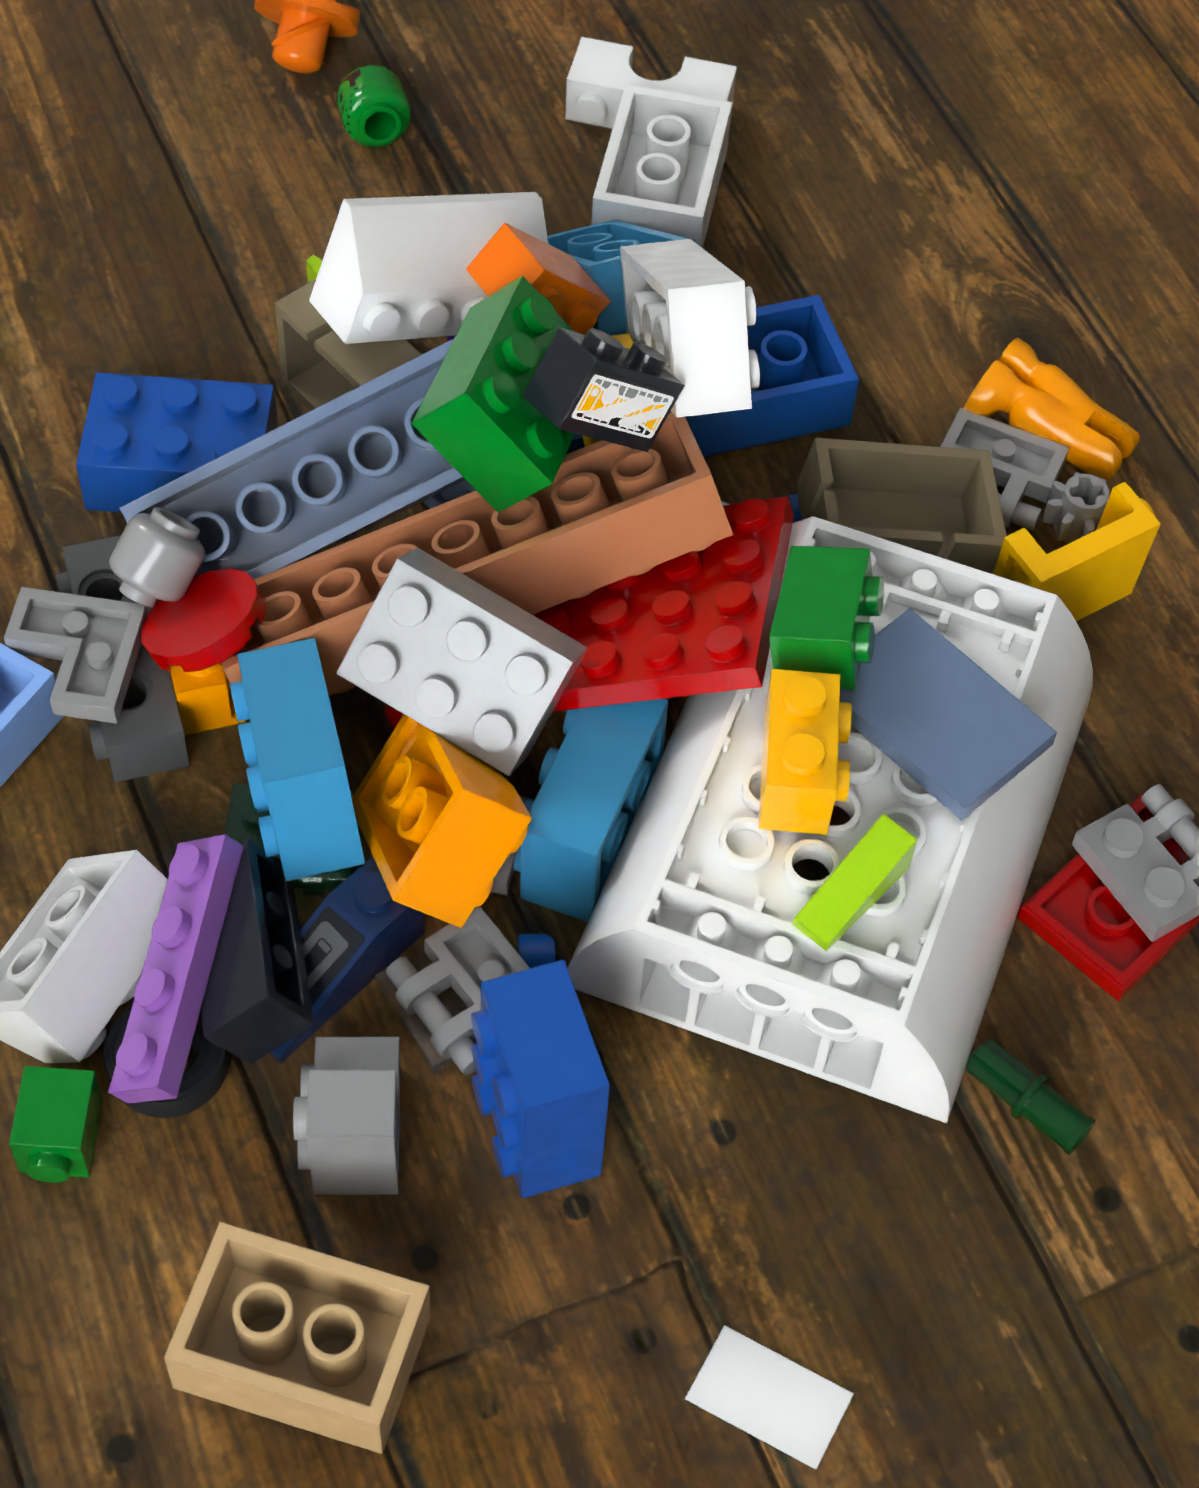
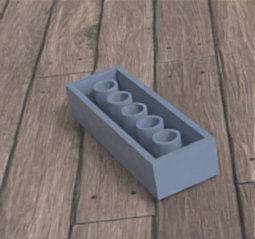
M454 339L120 507L126 522L128 523L134 515L139 513L151 514L155 507L170 511L189 521L200 530L197 539L205 549V557L195 576L208 571L230 568L245 571L253 579H256L319 554L465 480L411 424Z

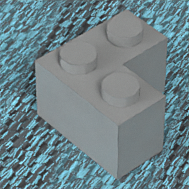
M315 1037L314 1063H302L301 1096H295L293 1109L294 1140H298V1169H310L314 1195H398L401 1094L399 1037Z

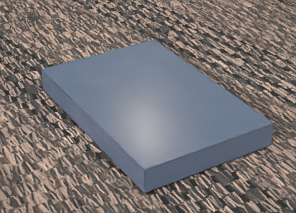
M911 608L875 634L872 662L861 663L856 690L840 689V702H847L852 705L851 725L961 821L1053 745L1057 734L1056 730Z

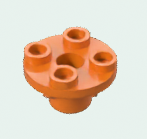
M255 0L254 8L259 14L279 24L276 39L271 44L274 47L272 56L277 64L293 72L314 73L319 71L322 65H325L323 58L328 37H351L358 32L360 11L352 6L340 4L337 0Z

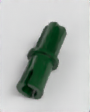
M987 1040L983 1042L970 1056L966 1064L968 1073L1012 1107L1013 1110L1010 1115L1017 1120L1023 1116L1063 1148L1067 1155L1072 1154L1094 1127L1096 1122L1094 1118L1088 1117L1048 1085L1050 1080L1048 1075L1043 1073L1038 1077L994 1041Z

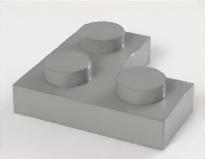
M21 587L4 635L5 645L21 655L62 661L50 697L54 715L117 724L142 644L141 627L148 615L147 607L138 603Z

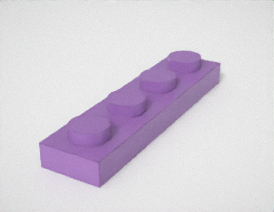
M226 834L178 843L175 856L170 863L168 881L158 916L152 927V938L140 980L134 991V1002L122 1044L116 1055V1066L108 1091L109 1094L126 1103L173 1099L178 1096L244 848L243 845Z

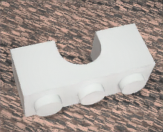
M581 37L567 77L565 120L613 129L625 84L732 102L733 107L737 66L685 57L678 74L667 80L653 81L644 79L633 72V46Z

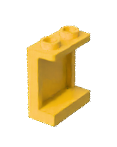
M1122 482L1112 488L1095 531L1046 554L1024 527L1004 537L992 574L1058 595L1073 615L1075 621H1078L1132 593L1161 523L1155 517L1154 511L1148 502L1139 498L1126 482Z

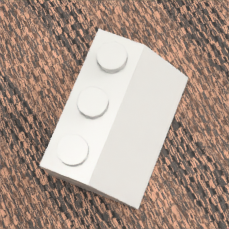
M138 850L68 859L0 952L1 1041L44 1063H80L81 1060L93 1054L102 1044L106 1036V1029L104 1027L117 1008L134 996L152 938V927L158 916L168 881Z

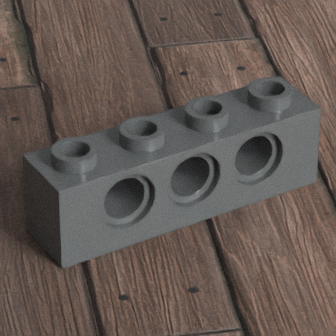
M121 535L62 547L67 572L55 574L59 592L137 603L119 591L123 581L114 574L109 564L110 556ZM147 607V612L149 613L153 607ZM141 644L117 724L102 721L88 723L95 759L98 761L109 758L114 783L190 766L184 730L170 672L160 669L152 660L143 644ZM137 705L134 708L123 709L128 706Z

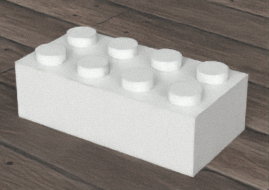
M691 239L620 246L626 331L630 334L633 342L645 344L666 357L668 362L664 368L685 385L671 412L678 418L752 409L751 389L758 388L760 383L757 354L755 350L748 349L747 326L755 325L756 303L752 288L750 286L745 287V281Z

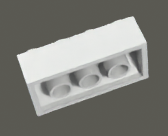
M536 192L343 199L309 301L345 344L457 335L470 307L488 297L467 272L466 268L504 222L548 244L542 198Z

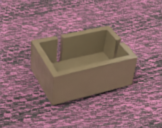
M316 279L274 303L282 382L311 411L422 355L406 339L345 344L309 301Z
M815 438L796 484L802 520L814 516L991 574L993 573L1004 537L1007 536L989 450Z

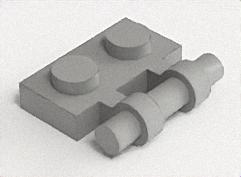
M961 407L941 447L989 450L996 485L1005 488L1002 494L998 493L1005 527L1010 528L1011 524H1015L1034 531L1042 509L1021 502V500L1026 495L1039 501L1047 502L1052 483L1057 481L1070 448L986 416L974 414Z
M1161 784L1150 788L1141 798L1143 804L1154 817L1143 822L1127 803L1076 831L1072 842L1075 850L1151 942L1199 916V828L1193 822L1195 814L1182 799L1174 800ZM1173 838L1191 860L1179 865L1161 843Z
M477 907L472 911L462 928L449 924L424 939V953L432 961L431 965L418 972L407 957H401L391 963L385 972L398 989L395 997L408 1014L418 1015L432 1033L430 1039L432 1046L442 1059H452L463 1075H469L476 1071L471 1051V1045H474L473 1040L475 1039L471 1013L481 1010V982L530 969L481 907ZM449 987L454 989L468 1007L454 1017L437 997Z

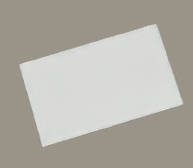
M724 1325L685 1399L806 1465L817 1469L854 1393Z

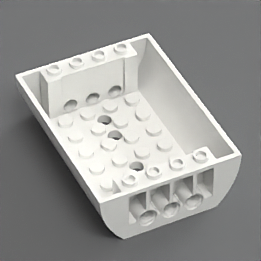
M811 516L792 524L783 578L791 546L870 549L872 576H882L884 582L882 614L880 617L871 616L869 621L874 624L875 634L911 608L1056 730L1057 734L1053 745L961 821L851 725L848 744L838 743V759L850 760L848 797L846 802H834V806L844 809L851 820L843 825H829L827 835L758 829L764 711L771 669H773L771 648H769L762 687L688 696L567 969L575 990L947 1123L1089 704L1093 687V667L1090 652L1083 633L1073 615L1056 594ZM884 813L918 839L910 868L825 951L793 925L794 917ZM800 860H817L828 869L829 876L818 881L806 880L795 872L793 865Z

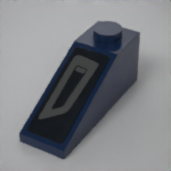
M373 856L324 899L300 930L314 1025L270 1052L280 1063L425 933L424 913L392 900Z

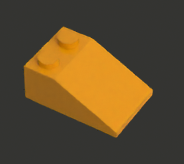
M405 714L400 719L352 797L356 820L392 900L459 928L463 927L474 908L480 907L486 901L490 894L494 877L508 855L520 848L527 835L528 824L532 820L515 787L494 767Z

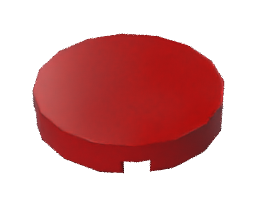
M227 568L205 572L194 577L187 592L180 600L176 602L159 600L154 605L141 627V643L152 660L162 670L171 672V666L179 665L184 672L204 670L225 661L244 648L253 637L249 628L255 623L256 619H259L262 624L267 613L265 597L256 581L245 571Z

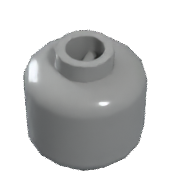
M155 507L151 514L139 513L134 515L128 521L109 560L110 568L123 581L119 591L131 600L147 607H154L157 599L169 602L180 600L187 592L205 557V549L197 539L200 530L184 518L158 507Z

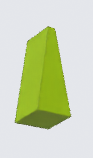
M883 813L794 917L793 925L827 951L910 868L918 839Z

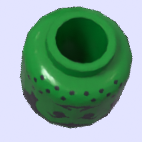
M376 65L359 67L348 73L339 84L336 95L338 111L344 129L354 141L369 147L386 146L398 140L408 129L411 119L410 103L403 84L397 75L389 69Z

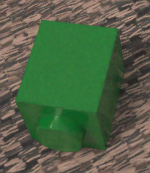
M24 1066L9 1146L20 1173H26L35 1180L48 1183L64 1182L69 1176L90 1178L103 1105V1098L95 1071Z

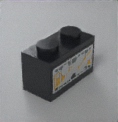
M559 327L522 397L558 429L648 452L685 385L664 368L668 362L666 357L645 344L633 342L629 349L612 336L594 328H589L587 334L583 335Z

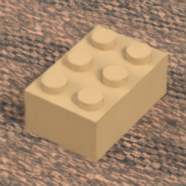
M219 1222L164 1356L174 1389L383 1454L431 1318L429 1285Z

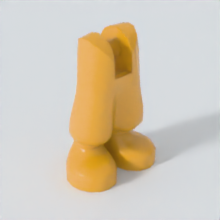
M1020 338L1014 339L1004 350L999 361L995 360L964 406V409L991 418L998 411H1005L1009 414L1010 426L1070 447L1066 458L1068 463L1087 474L1095 475L1106 481H1109L1121 467L1122 459L1127 458L1140 442V436L1136 430L1094 402L1059 367L1040 362L1033 348Z

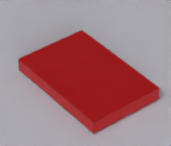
M1144 792L1129 805L1143 822L1154 817L1141 801L1142 796L1145 794ZM1173 838L1161 843L1179 865L1191 860ZM1079 853L1021 907L1017 917L1118 1002L1199 923V916L1151 942Z

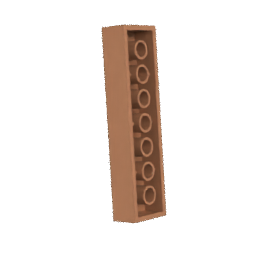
M671 412L648 452L601 440L568 453L562 461L553 484L499 513L477 491H473L254 579L265 597L267 613L262 624L259 619H256L255 623L249 628L253 637L244 648L222 662L223 670L230 683L241 681L242 677L237 654L315 638L328 696L351 690L356 685L339 676L336 672L397 558L416 548H420L534 615L568 600L586 597L594 590L628 576L644 574L656 565L691 551L704 550L714 542L729 537L733 533L712 474L686 418H676Z

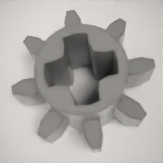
M1075 472L1066 485L1058 481L1052 483L1042 519L1045 523H1054V530L1058 541L1063 540L1069 544L1097 529L1110 496L1106 480L1100 479L1095 475Z

